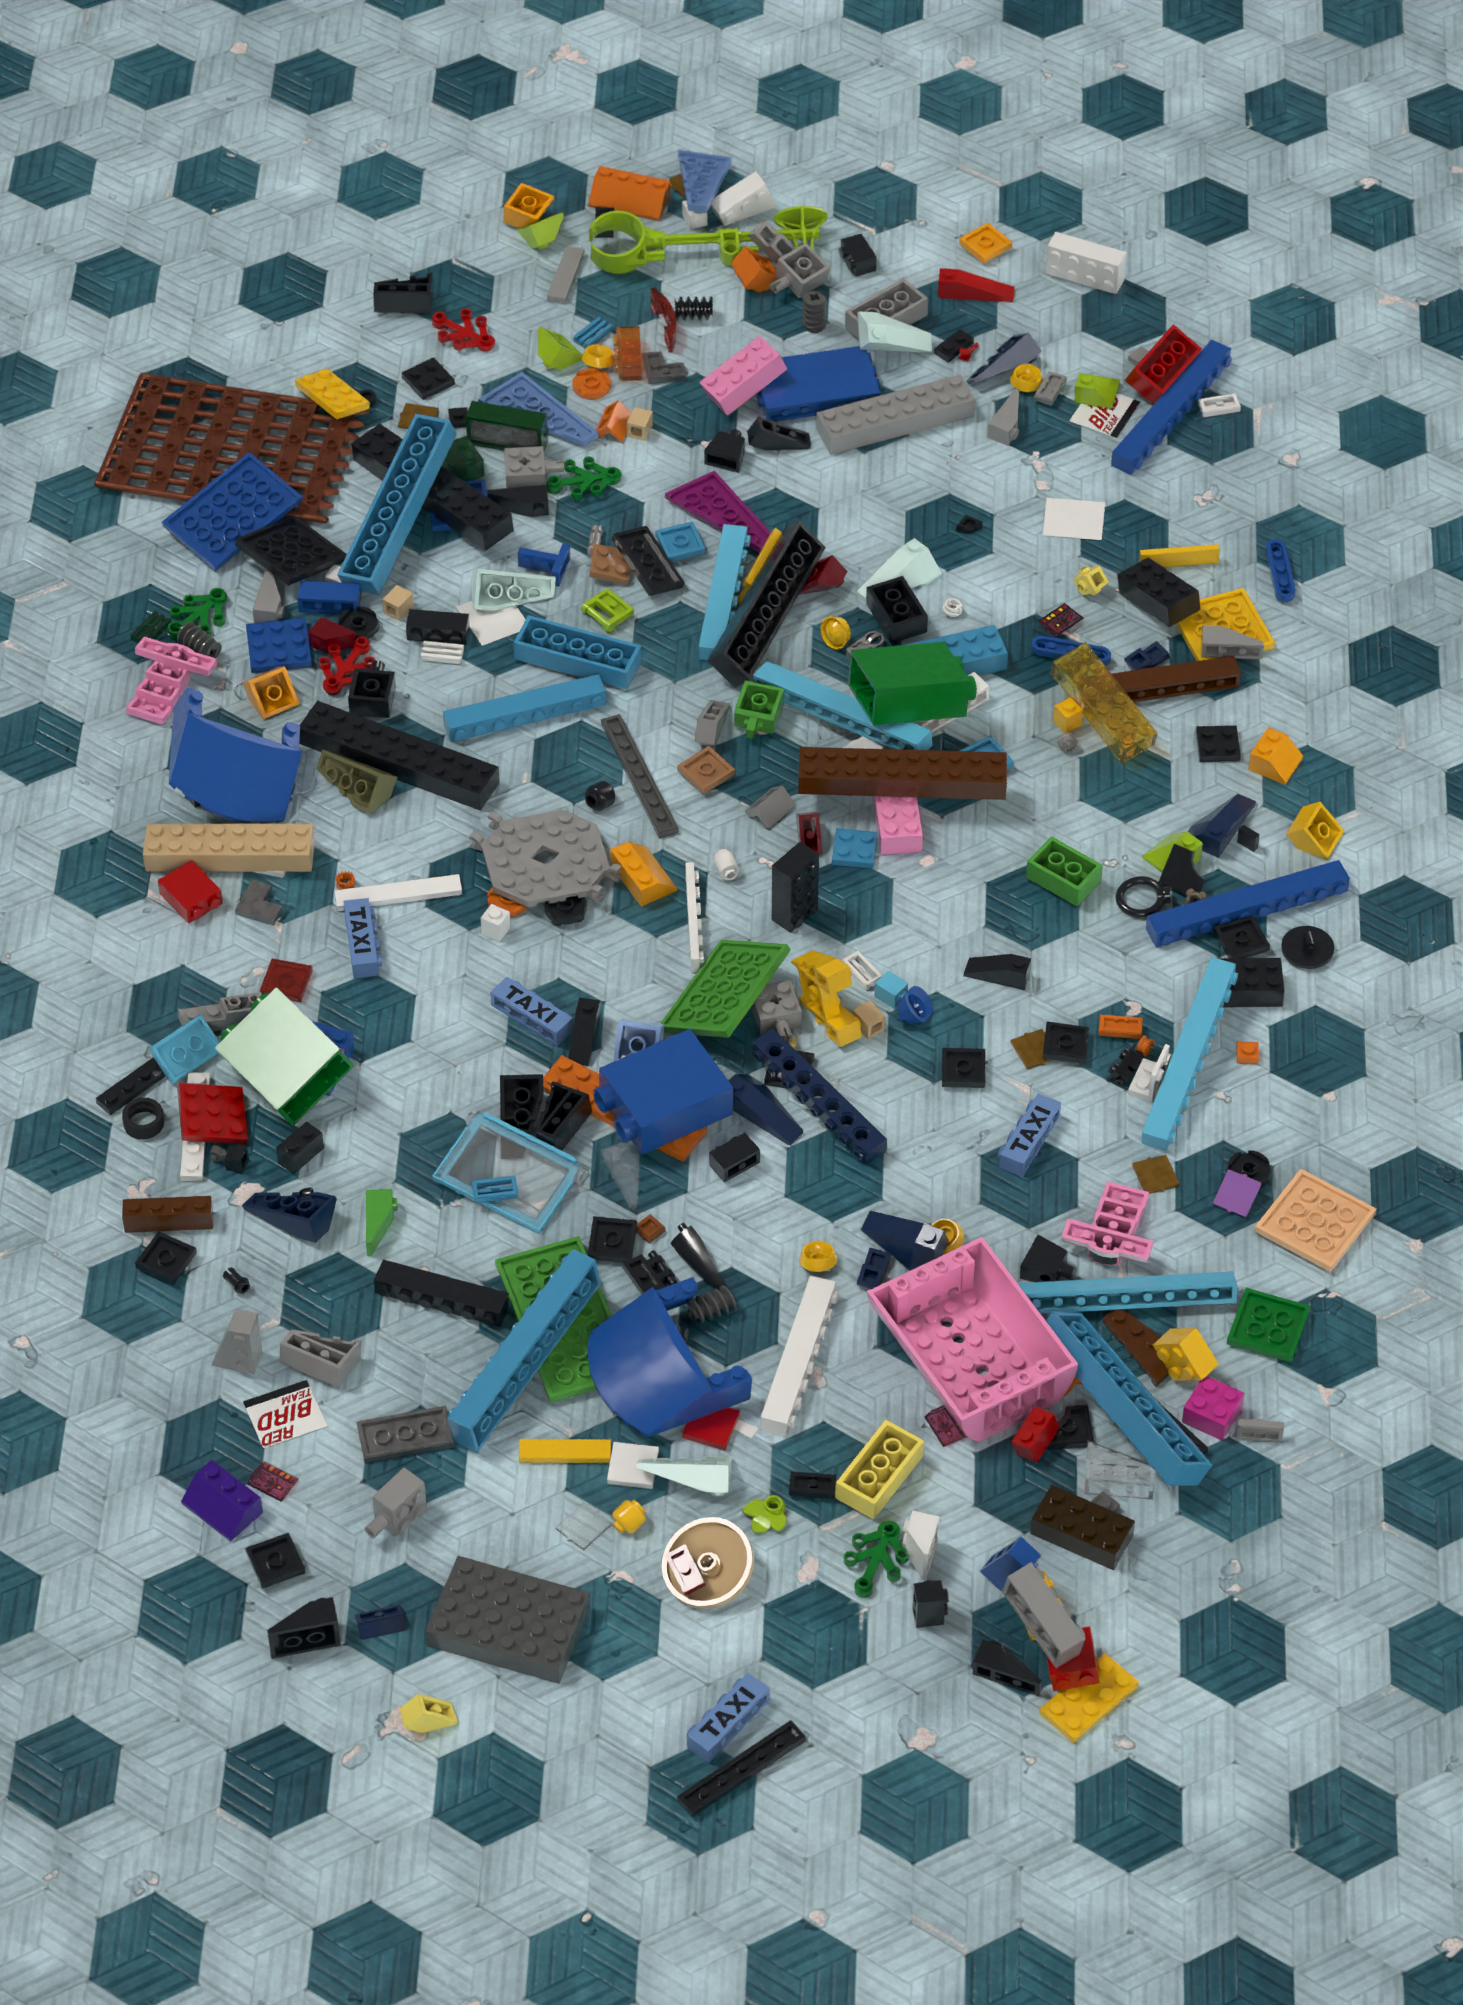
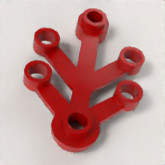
M468 308L460 311V318L464 322V327L448 320L443 312H436L432 316V326L434 328L443 329L447 327L456 332L439 331V342L446 343L453 340V348L455 350L478 347L479 350L488 352L493 349L495 339L487 333V318L485 316H478L476 318V327L479 328L480 335L473 331L471 322L472 311Z
M358 637L354 641V649L344 663L340 655V646L336 643L328 646V653L333 658L338 671L333 675L330 669L331 661L328 657H321L318 660L319 668L323 671L326 678L323 681V689L327 694L337 695L341 692L343 686L350 685L353 676L343 677L354 673L355 668L372 670V663L376 661L372 656L366 657L362 663L354 664L359 655L369 653L370 642L367 638Z

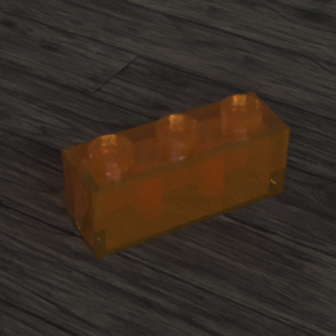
M639 326L616 327L617 335H613V347L617 346V348H614V360H618V362H614L615 373H619V381L642 380Z

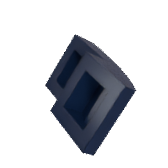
M1156 641L1144 650L1138 648L1124 658V661L1133 670L1153 668L1170 658V656Z
M869 1248L856 1284L869 1289L881 1285L891 1259V1253Z

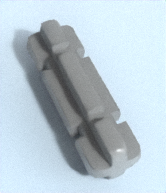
M601 525L592 526L587 555L590 558L593 544H600Z

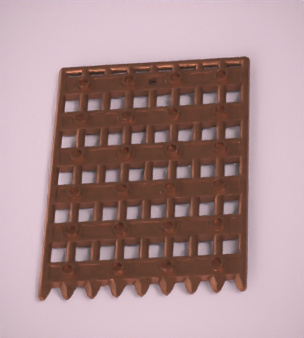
M141 373L137 378L94 485L102 489L187 502L210 484L212 477L217 478L225 472L216 470L218 463L233 465L250 452L258 460L260 456L277 458L275 464H263L294 490L304 491L303 501L298 504L297 511L291 510L284 517L295 515L300 520L326 524L329 522V518L319 514V511L322 509H332L334 504L324 500L325 496L339 494V490L329 486L330 482L344 481V477L334 471L338 468L349 467V463L339 459L340 455L352 454V449L344 444L348 441H355L359 436L349 432L350 428L364 427V423L355 419V415L369 414V409L335 419L333 416L316 414L318 408L322 407L308 398ZM145 381L148 382L147 387H143ZM170 385L186 387L184 393L168 391ZM207 391L223 393L221 399L205 397ZM139 394L143 395L141 401L137 400ZM244 397L260 399L258 405L242 402ZM164 398L180 401L178 406L162 404ZM281 402L297 405L296 410L279 407ZM201 404L218 406L216 412L199 410ZM133 408H138L136 414H132ZM239 410L255 412L253 418L237 416ZM159 412L175 414L173 420L157 417ZM276 416L292 418L290 424L275 422L274 420ZM196 417L212 420L210 426L194 423ZM128 421H132L130 427H126ZM313 421L330 424L328 430L313 428ZM233 423L250 425L248 431L231 429ZM153 425L169 427L167 433L151 431ZM271 429L287 431L285 437L269 435ZM191 431L207 433L205 439L189 437ZM123 434L126 435L124 441L121 440ZM308 435L325 437L323 443L306 441ZM228 436L244 439L242 445L227 443L226 441ZM148 438L164 441L162 447L148 445L146 442ZM265 443L281 444L282 446L280 451L265 449ZM185 444L202 446L200 452L183 450ZM117 448H121L119 454H115ZM303 448L319 450L318 456L301 453ZM223 450L239 452L237 458L221 456ZM142 452L159 454L157 460L140 458ZM180 457L196 460L194 466L178 464ZM112 461L115 462L113 468L109 467ZM298 462L314 464L312 470L296 468ZM137 465L153 467L151 474L137 472L135 469ZM175 471L191 473L189 479L173 477ZM106 475H110L108 481H104ZM293 475L309 478L307 484L293 482L291 479ZM131 479L148 481L146 487L129 485ZM169 485L185 487L183 493L167 491Z

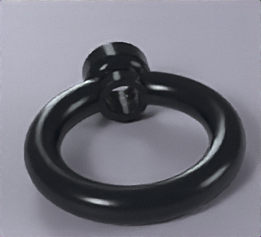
M1133 877L1124 881L1118 887L1116 903L1119 909L1129 916L1137 918L1147 917L1160 911L1164 903H1171L1170 886L1163 887L1158 881L1150 877ZM1148 885L1157 892V901L1149 908L1134 909L1125 903L1124 894L1132 886Z

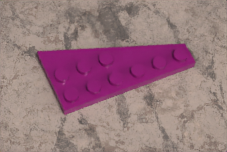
M715 470L665 493L666 500L720 531L723 530L724 524L746 526L747 535H751L749 547L759 553L771 533Z

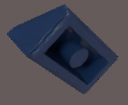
M401 1605L355 1615L359 1636L362 1640L406 1630Z

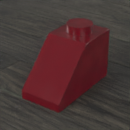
M323 617L308 631L309 646L316 650L328 653V646L333 643L338 644L340 650L354 648V641L356 640L355 631Z
M796 813L799 842L822 855L819 813Z

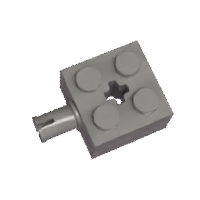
M804 243L778 259L775 274L779 279L770 283V288L777 294L788 287L800 298L806 292L812 291L827 282L831 267L807 243Z
M543 446L504 448L506 488L546 485L545 475L547 473L564 472V460L546 461L544 459Z
M790 979L767 984L751 1006L760 1036L773 1028L783 1039L786 1036L787 1042H790L793 1039L791 1030L802 1028V1010L792 981Z
M405 1467L372 1496L375 1519L365 1526L364 1530L373 1539L383 1529L394 1537L401 1531L404 1532L416 1517L423 1515L427 1508L425 1482Z

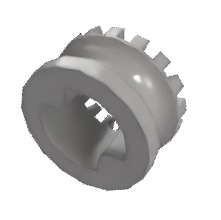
M1068 732L1060 736L1057 744L1063 752L1067 753L1072 751V748L1075 749L1074 747H1077L1078 740L1074 738L1072 733Z

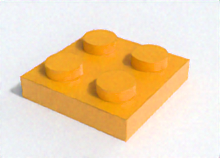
M988 222L959 238V244L983 264L1012 248V241Z

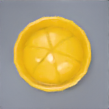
M590 345L585 349L582 361L594 368H608L614 364L613 351L604 345Z
M1022 364L1015 368L1011 374L1010 382L1019 391L1034 392L1040 387L1043 378L1041 371L1036 366Z
M828 616L821 623L822 638L831 649H842L850 640L851 630L849 624L842 617Z
M940 1219L931 1225L944 1230L949 1239L943 1255L961 1247L963 1244L964 1231L955 1221Z
M813 1241L806 1244L799 1258L800 1265L812 1272L827 1271L833 1268L838 1260L833 1246L824 1241Z

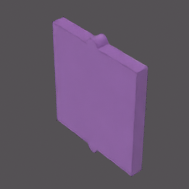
M1228 1169L1213 1201V1205L1227 1210L1228 1213L1232 1212L1247 1218L1262 1183L1247 1177V1174L1241 1175Z

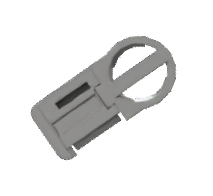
M876 631L868 632L864 637L846 649V657L850 660L851 650L884 647L883 635ZM872 640L880 641L878 644H870Z

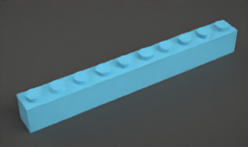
M767 661L753 674L754 683L784 688V703L886 747L901 750H929L933 746L931 730L912 722L873 725L856 698Z
M1211 957L1142 1131V1144L1167 1151L1169 1143H1174L1176 1131L1174 1130L1176 1125H1181L1183 1113L1181 1112L1183 1108L1188 1107L1190 1101L1188 1094L1190 1090L1194 1091L1197 1083V1078L1195 1077L1197 1072L1201 1073L1204 1065L1203 1056L1209 1053L1211 1047L1210 1038H1214L1218 1029V1025H1216L1217 1020H1221L1225 1010L1223 1008L1224 1002H1229L1231 996L1230 987L1236 984L1238 973L1235 972L1236 964Z
M1233 1271L1017 1283L1040 1314L1237 1303V1281Z

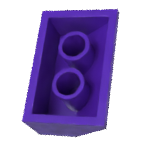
M210 1460L195 1474L181 1500V1504L230 1542L263 1513L261 1497L213 1460Z

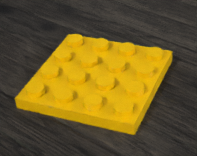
M1244 588L1200 599L1201 610L1176 623L1196 661L1216 659L1201 657L1202 626H1223L1264 642L1263 651L1275 648L1272 636Z

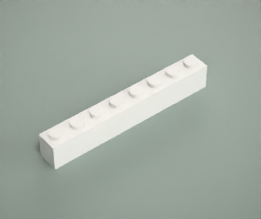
M814 1276L809 1277L761 1415V1431L787 1437L789 1428H794L796 1421L795 1411H799L801 1408L802 1392L806 1393L809 1380L807 1376L808 1374L812 1375L815 1365L813 1359L818 1357L821 1344H819V1341L825 1338L827 1331L826 1321H831L833 1313L831 1307L838 1300L839 1291H836L835 1281Z

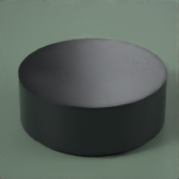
M362 390L359 392L361 396L369 401L370 407L376 404L377 399L374 391Z

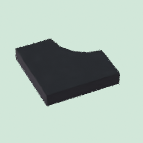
M1174 844L1159 883L1170 886V888L1186 894L1188 889L1200 892L1205 879L1194 868L1193 858L1195 852Z
M1088 1405L1065 1406V1414L1058 1422L1060 1429L1049 1444L1048 1450L1093 1447L1094 1440Z

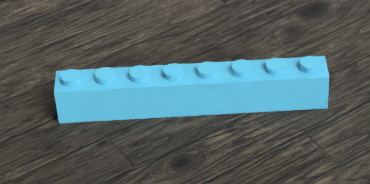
M723 525L699 642L700 660H708L735 614L733 608L738 606V596L736 594L741 591V581L739 579L744 576L745 566L742 564L747 561L748 551L745 549L750 546L751 535H747L746 526Z

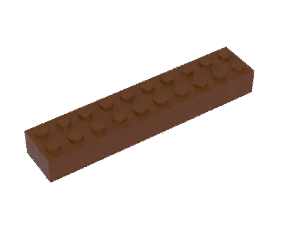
M799 747L798 794L1006 800L1007 752Z

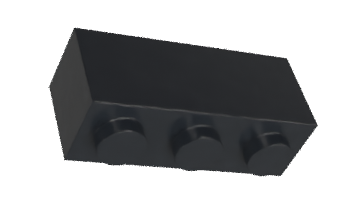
M409 609L406 623L407 640L467 645L470 629L469 614Z

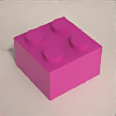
M1206 1376L1203 1380L1199 1381L1183 1408L1182 1423L1223 1441L1243 1409L1245 1393Z

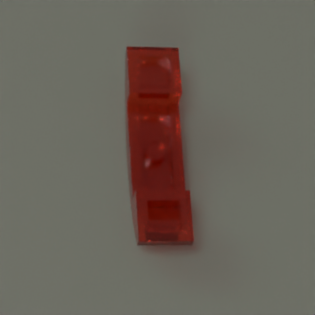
M650 288L652 308L655 315L663 314L667 325L664 326V341L668 353H672L676 345V316L669 300L659 290Z

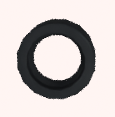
M137 1098L126 1104L123 1109V1127L126 1133L133 1138L149 1139L155 1137L164 1127L163 1109L154 1099ZM140 1112H150L156 1116L154 1121L146 1125H137L130 1121L134 1115Z

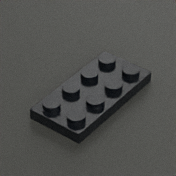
M647 526L613 534L612 541L649 596L683 588L685 582Z

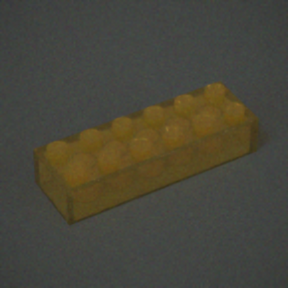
M1086 642L1053 661L1050 673L1067 695L1083 709L1085 718L1121 764L1155 745L1157 731Z

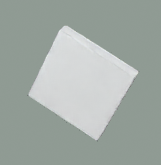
M613 1442L607 1484L653 1489L655 1474L637 1468V1462L639 1459L658 1458L659 1447Z

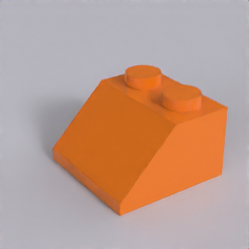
M744 247L731 262L735 269L734 273L742 279V285L748 290L752 289L756 292H762L771 289L770 283L779 279L775 274L776 268L771 260L747 247Z

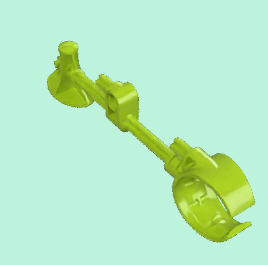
M814 206L786 208L774 216V223L784 230L775 231L778 234L782 233L788 240L793 241L795 248L799 247L797 240H800L803 245L807 243L806 239H811L810 247L813 249L814 240L820 239L819 228L827 221L828 214L825 210ZM626 211L604 213L596 218L589 228V242H592L594 237L601 232L615 230L630 235L638 243L629 252L616 255L604 253L597 249L595 245H591L592 262L602 270L616 274L633 271L638 266H646L647 262L665 261L664 249L668 245L716 243L719 245L721 262L727 266H732L731 262L744 248L740 247V243L753 242L748 237L751 231H739L738 228H718V231L715 233L667 235L664 231L660 232L645 227L637 216ZM745 246L759 253L758 246Z

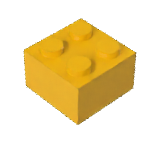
M1197 1328L1169 1329L1153 1344L1157 1351V1356L1164 1362L1169 1375L1175 1381L1203 1380L1219 1365Z

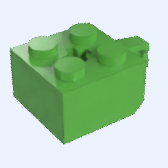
M745 681L735 706L734 726L746 728V738L754 739L757 731L774 734L784 707V688Z

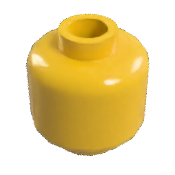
M625 1500L613 1511L612 1517L615 1522L612 1525L621 1534L624 1531L628 1534H633L645 1523L646 1511L637 1501Z

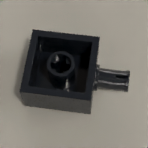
M377 660L372 663V670L354 669L348 696L350 713L361 716L390 718L396 691L395 672L384 671V662L379 661L377 667Z

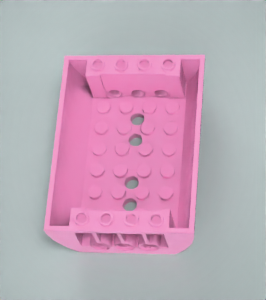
M983 1237L867 1291L868 1301L965 1435L973 1441L981 1442L1026 1420L1034 1406L1046 1410L1056 1405L1067 1392L1075 1378L1078 1363ZM950 1322L952 1326L945 1327L941 1323ZM960 1337L964 1339V1341L962 1343L954 1342L953 1339ZM984 1369L988 1373L986 1375L978 1374L976 1371Z

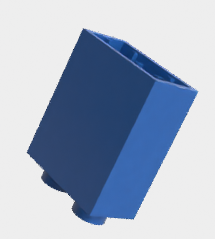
M691 1029L599 1068V1087L593 1090L594 1100L602 1113L611 1111L616 1118L614 1125L619 1138L624 1143L632 1141L641 1155L733 1115V1086Z

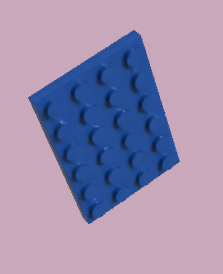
M248 452L163 520L162 526L214 571H217L241 551L235 546L237 538L279 521L300 504L303 498L266 465Z

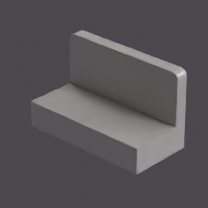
M782 785L771 788L748 807L745 812L748 817L758 816L767 829L795 807V803Z

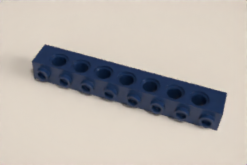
M773 1028L753 1042L752 1054L758 1062H762L772 1076H777L784 1088L791 1090L801 1104L809 1107L812 1115L816 1118L819 1117L824 1122L825 1127L830 1132H834L844 1146L848 1145L853 1150L857 1159L863 1160L868 1165L887 1150V1138Z

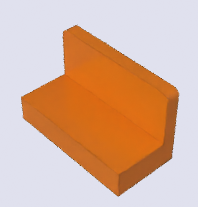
M619 400L605 408L596 428L599 438L611 433L619 442L624 440L627 433V421L632 412Z

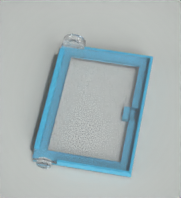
M477 1111L476 1114L470 1112L465 1120L466 1128L434 1172L432 1179L474 1200L472 1181L516 1176L518 1198L483 1202L480 1204L540 1234L572 1185L582 1186L589 1175L590 1167L577 1161V1158L486 1112ZM504 1184V1185H496V1186L501 1187V1186H509V1185H512V1184ZM488 1186V1187H480V1188H477V1189L491 1188V1186Z

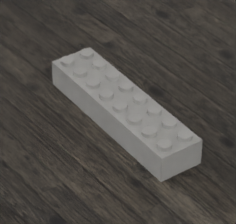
M957 375L816 412V430L831 455L974 417L975 399L962 376Z

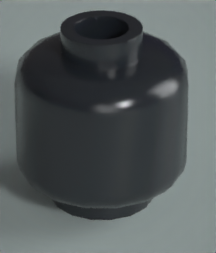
M599 781L587 788L585 792L586 804L593 810L601 811L614 803L615 790L609 783Z

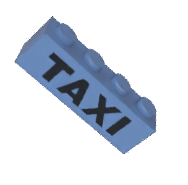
M369 898L343 901L353 978L379 976L378 967H382L381 954H376L380 947L379 939L374 938V935L377 934L376 922H372V919L375 918L374 906L369 905Z
M506 977L490 992L491 1006L556 1047L573 1031V1017L569 1013L563 1012L551 1002L545 1001L534 991H529L518 981H513Z
M1039 1093L1034 1100L1029 1101L1025 1115L1019 1117L1017 1128L1009 1133L1007 1144L1001 1146L997 1157L1000 1158L999 1168L1021 1177L1024 1176L1060 1118L1061 1102Z
M749 1673L743 1678L737 1679L732 1689L719 1698L717 1705L712 1710H707L702 1720L688 1730L686 1734L687 1748L709 1764L770 1701V1688Z

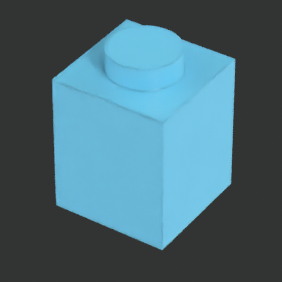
M887 971L875 983L874 997L895 1009L898 1002L908 991V983Z

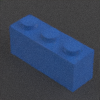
M300 581L297 597L299 612L341 614L349 608L350 611L357 610L356 607H360L361 600L360 584Z
M1020 1536L993 1554L979 1572L1001 1590L1005 1586L1007 1577L1029 1563H1032L1035 1568L1038 1567L1036 1562L1041 1557V1554Z

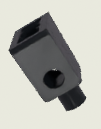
M732 429L730 433L718 432L704 450V464L739 473L745 454V438L742 437V433L737 429Z
M1037 1235L1021 1263L1020 1279L1032 1282L1058 1281L1060 1276L1072 1280L1076 1267L1067 1264V1250Z

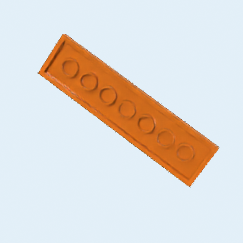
M561 1055L543 1077L544 1092L550 1094L553 1081L587 1093L592 1107L590 1115L615 1128L614 1120L616 1118L611 1111L602 1113L594 1100L593 1090L599 1087V1073ZM707 1128L699 1129L656 1149L684 1162L707 1134Z

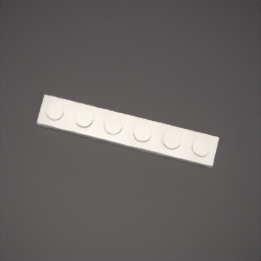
M694 862L685 863L690 961L691 973H697L700 969V964L704 963L703 951H699V948H703L702 935H698V931H702L701 919H697V915H701L700 903H696V899H700L699 887H695V883H699V873L694 871Z
M188 1073V1083L210 1085V1073ZM183 1141L181 1181H203L206 1142Z

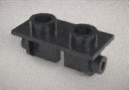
M1136 1043L1130 1049L1126 1047L1119 1055L1120 1062H1115L1108 1070L1111 1074L1107 1078V1082L1113 1078L1118 1086L1127 1083L1143 1060V1054L1140 1051L1134 1050L1137 1045Z

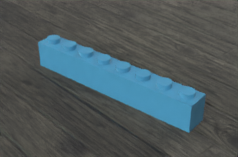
M599 674L446 710L443 711V723L450 742L604 706L606 705V690Z

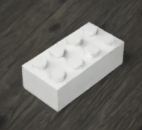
M1055 232L1047 246L1046 274L1117 294L1125 277L1126 252Z

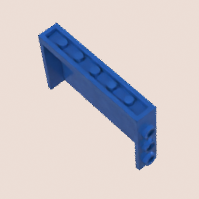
M860 346L781 357L787 370L756 393L758 394L759 408L762 407L765 418L776 422L816 416V412L880 396V381L875 378L876 369L875 366L871 365V353H868L867 350H861Z

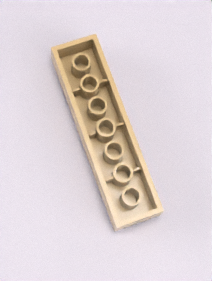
M147 824L143 849L146 872H172L192 860L203 872H312L315 846L313 824Z

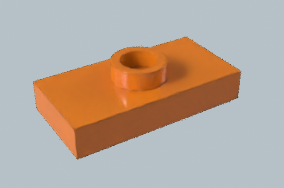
M1100 1015L1098 1036L1141 1039L1143 1018Z

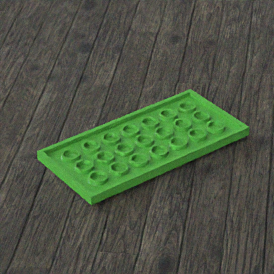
M579 1236L495 1259V1266L505 1291L509 1293V1301L518 1322L523 1317L525 1309L535 1301L539 1290L546 1286L551 1274L558 1270L563 1258L569 1255L572 1249L587 1255ZM600 1286L537 1371L550 1403L597 1390L590 1374L587 1354L588 1340L592 1330L612 1317Z

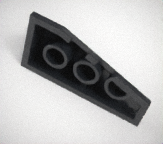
M543 1074L500 1075V1120L531 1135L544 1097ZM501 1137V1160L523 1159L526 1149Z

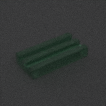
M155 611L130 635L131 640L139 643L147 635H149L148 638L157 639L168 628L171 619H165L164 615L161 614L159 616V613Z

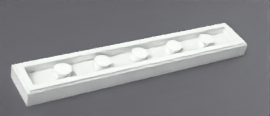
M459 874L335 890L337 911L344 910L343 901L369 898L370 906H380L462 895Z

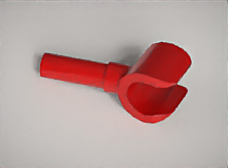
M975 343L969 349L961 348L959 359L969 361L973 351L979 347V344Z

